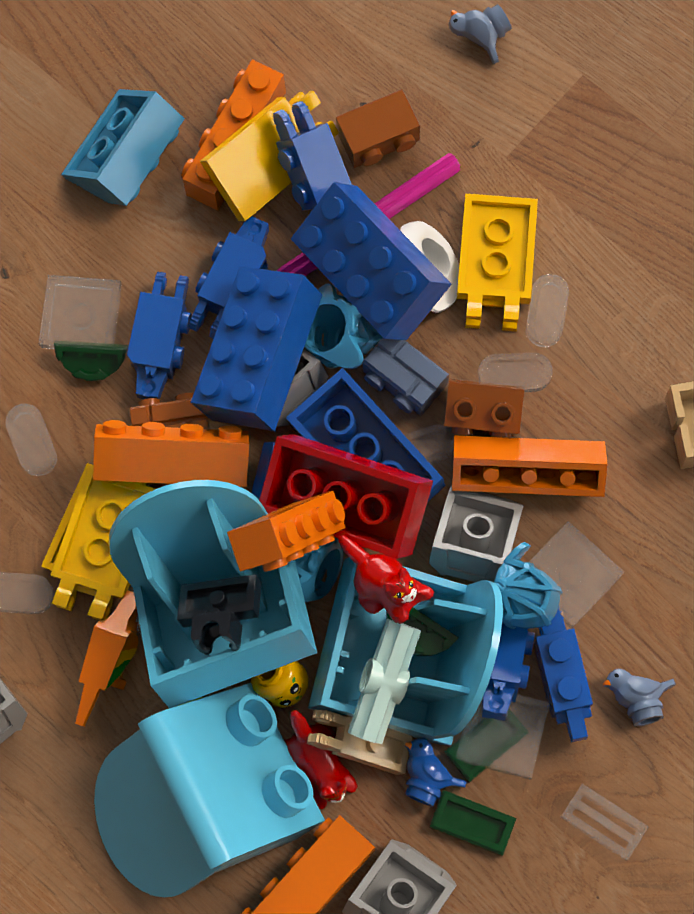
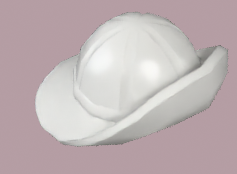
M420 221L404 224L400 231L452 283L431 310L435 313L442 312L448 309L457 298L459 262L450 244L435 228Z

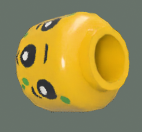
M295 661L251 678L253 690L268 703L275 707L286 708L296 704L304 696L308 687V675L306 669L299 662Z

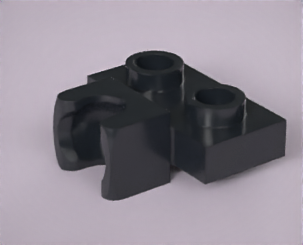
M257 575L181 585L177 620L183 628L192 627L191 639L201 653L205 655L210 654L214 641L220 636L230 642L229 647L232 651L239 650L242 636V624L239 621L259 618L262 582Z

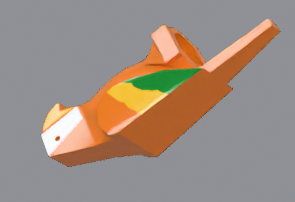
M127 590L113 614L104 621H98L93 627L79 682L83 683L84 687L75 722L77 725L85 727L101 690L105 691L109 686L124 690L127 681L123 679V671L134 656L138 646L137 631L139 618L134 592Z

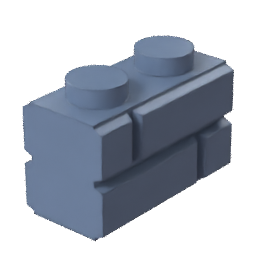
M382 338L363 361V372L366 373L364 379L367 383L378 391L385 388L395 396L393 398L394 403L408 414L415 411L418 415H423L434 399L445 389L449 381V374L405 340Z

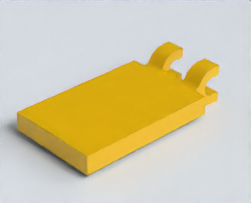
M309 91L306 95L303 92H299L289 102L285 97H277L200 161L238 221L248 220L291 183L287 171L281 166L278 159L279 150L275 142L280 141V137L274 124L273 113L281 109L287 112L296 133L299 132L291 107H293L294 103L303 101L310 111L321 103L314 91ZM328 121L327 123L332 135L335 137L339 134V131L333 121Z
M465 193L457 299L468 300L465 328L480 329L482 306L504 307L502 330L517 332L519 304H530L538 199Z
M87 468L51 572L52 577L61 579L52 601L53 605L72 612L77 591L95 596L88 616L99 621H104L110 616L113 598L122 599L130 585L116 567L110 555L109 533L118 515L130 503L156 488L136 482L93 480V469Z

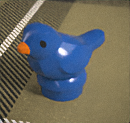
M417 738L412 742L405 743L410 756L407 761V771L410 778L406 782L408 787L404 794L405 796L433 807L436 799H440L441 789L450 786L466 787L467 781L451 776L434 754L433 747L429 741Z

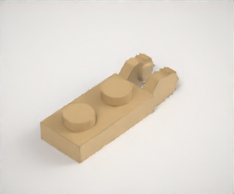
M315 709L313 711L312 720L319 724L337 727L335 738L321 733H310L307 744L323 750L333 751L332 754L395 775L406 773L409 752L405 747V743L411 742L412 736L387 728L383 743H372L348 733L352 716L340 715L327 710Z

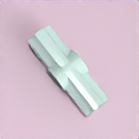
M390 619L386 620L374 657L367 661L361 675L359 684L361 695L349 725V734L372 743H383L395 705L400 704L407 691L410 679L408 667L415 652L421 630L403 623H395Z

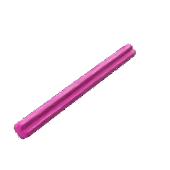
M448 153L374 204L390 219L460 171V164L452 153ZM302 252L278 268L277 271L307 276L317 267Z

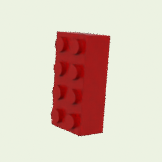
M295 434L282 435L276 438L259 501L269 514L294 502L334 491L336 499L341 502L344 508V524L346 528L334 533L333 536L338 538L339 535H345L359 546L399 559L413 554L433 480Z

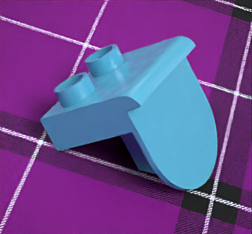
M191 480L157 488L130 503L118 515L109 533V549L112 560L134 590L150 685L168 708L176 707L317 653L295 560L288 562L283 567L264 572L262 565L240 572L227 532L268 513L262 503L252 493L231 483L215 480ZM257 575L262 582L259 618L239 621L242 624L241 646L239 650L232 651L229 647L230 642L220 636L214 641L210 654L205 655L201 653L191 639L192 627L183 628L177 620L181 585Z
M348 557L343 562L308 708L327 710L332 713L353 717L361 695L359 691L361 675L367 661L374 657L386 622V610L383 608L376 614H370L360 605L358 593L353 582L357 566ZM404 567L413 579L434 590V595L431 599L419 602L413 608L459 638L448 650L437 655L412 656L408 667L410 672L408 688L400 704L395 705L388 728L408 734L414 738H423L432 743L452 745L453 736L460 733L474 716L493 671L502 629L503 603L501 591L496 583L488 580H480L470 585H464Z
M252 683L163 710L138 723L140 729L112 750L105 758L99 770L95 786L94 804L96 821L108 855L116 868L131 884L141 891L157 897H173L182 894L212 874L292 842L325 821L313 798V788L309 778L293 761L287 745L277 728V718L273 708L253 690Z

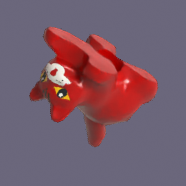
M339 535L338 542L341 548L357 566L353 582L358 593L359 603L370 614H376L385 608L391 619L395 623L401 624L409 618V612L413 606L433 597L434 590L413 579L407 569L396 558L384 554H369L352 539L345 535Z
M291 711V725L295 734L284 741L297 767L309 778L313 788V798L318 808L324 809L327 806V801L332 803L341 802L346 792L353 793L356 791L358 785L355 778L342 764L338 756L332 754L333 751L323 750L307 744L310 733H321L332 738L336 737V733L331 726L319 723L309 726L305 717L299 711Z

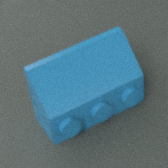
M119 89L61 175L107 203L127 206L139 194L140 185L146 176L159 164V157L166 146L177 137L179 133L178 128L185 118L156 91Z

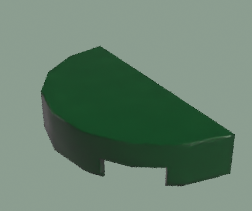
M72 341L54 342L58 361H61L64 368L72 373V376L86 381L104 380L115 373L125 361L129 345Z
M413 607L409 612V618L403 622V624L421 630L413 654L416 656H434L448 650L459 638ZM386 611V620H392Z

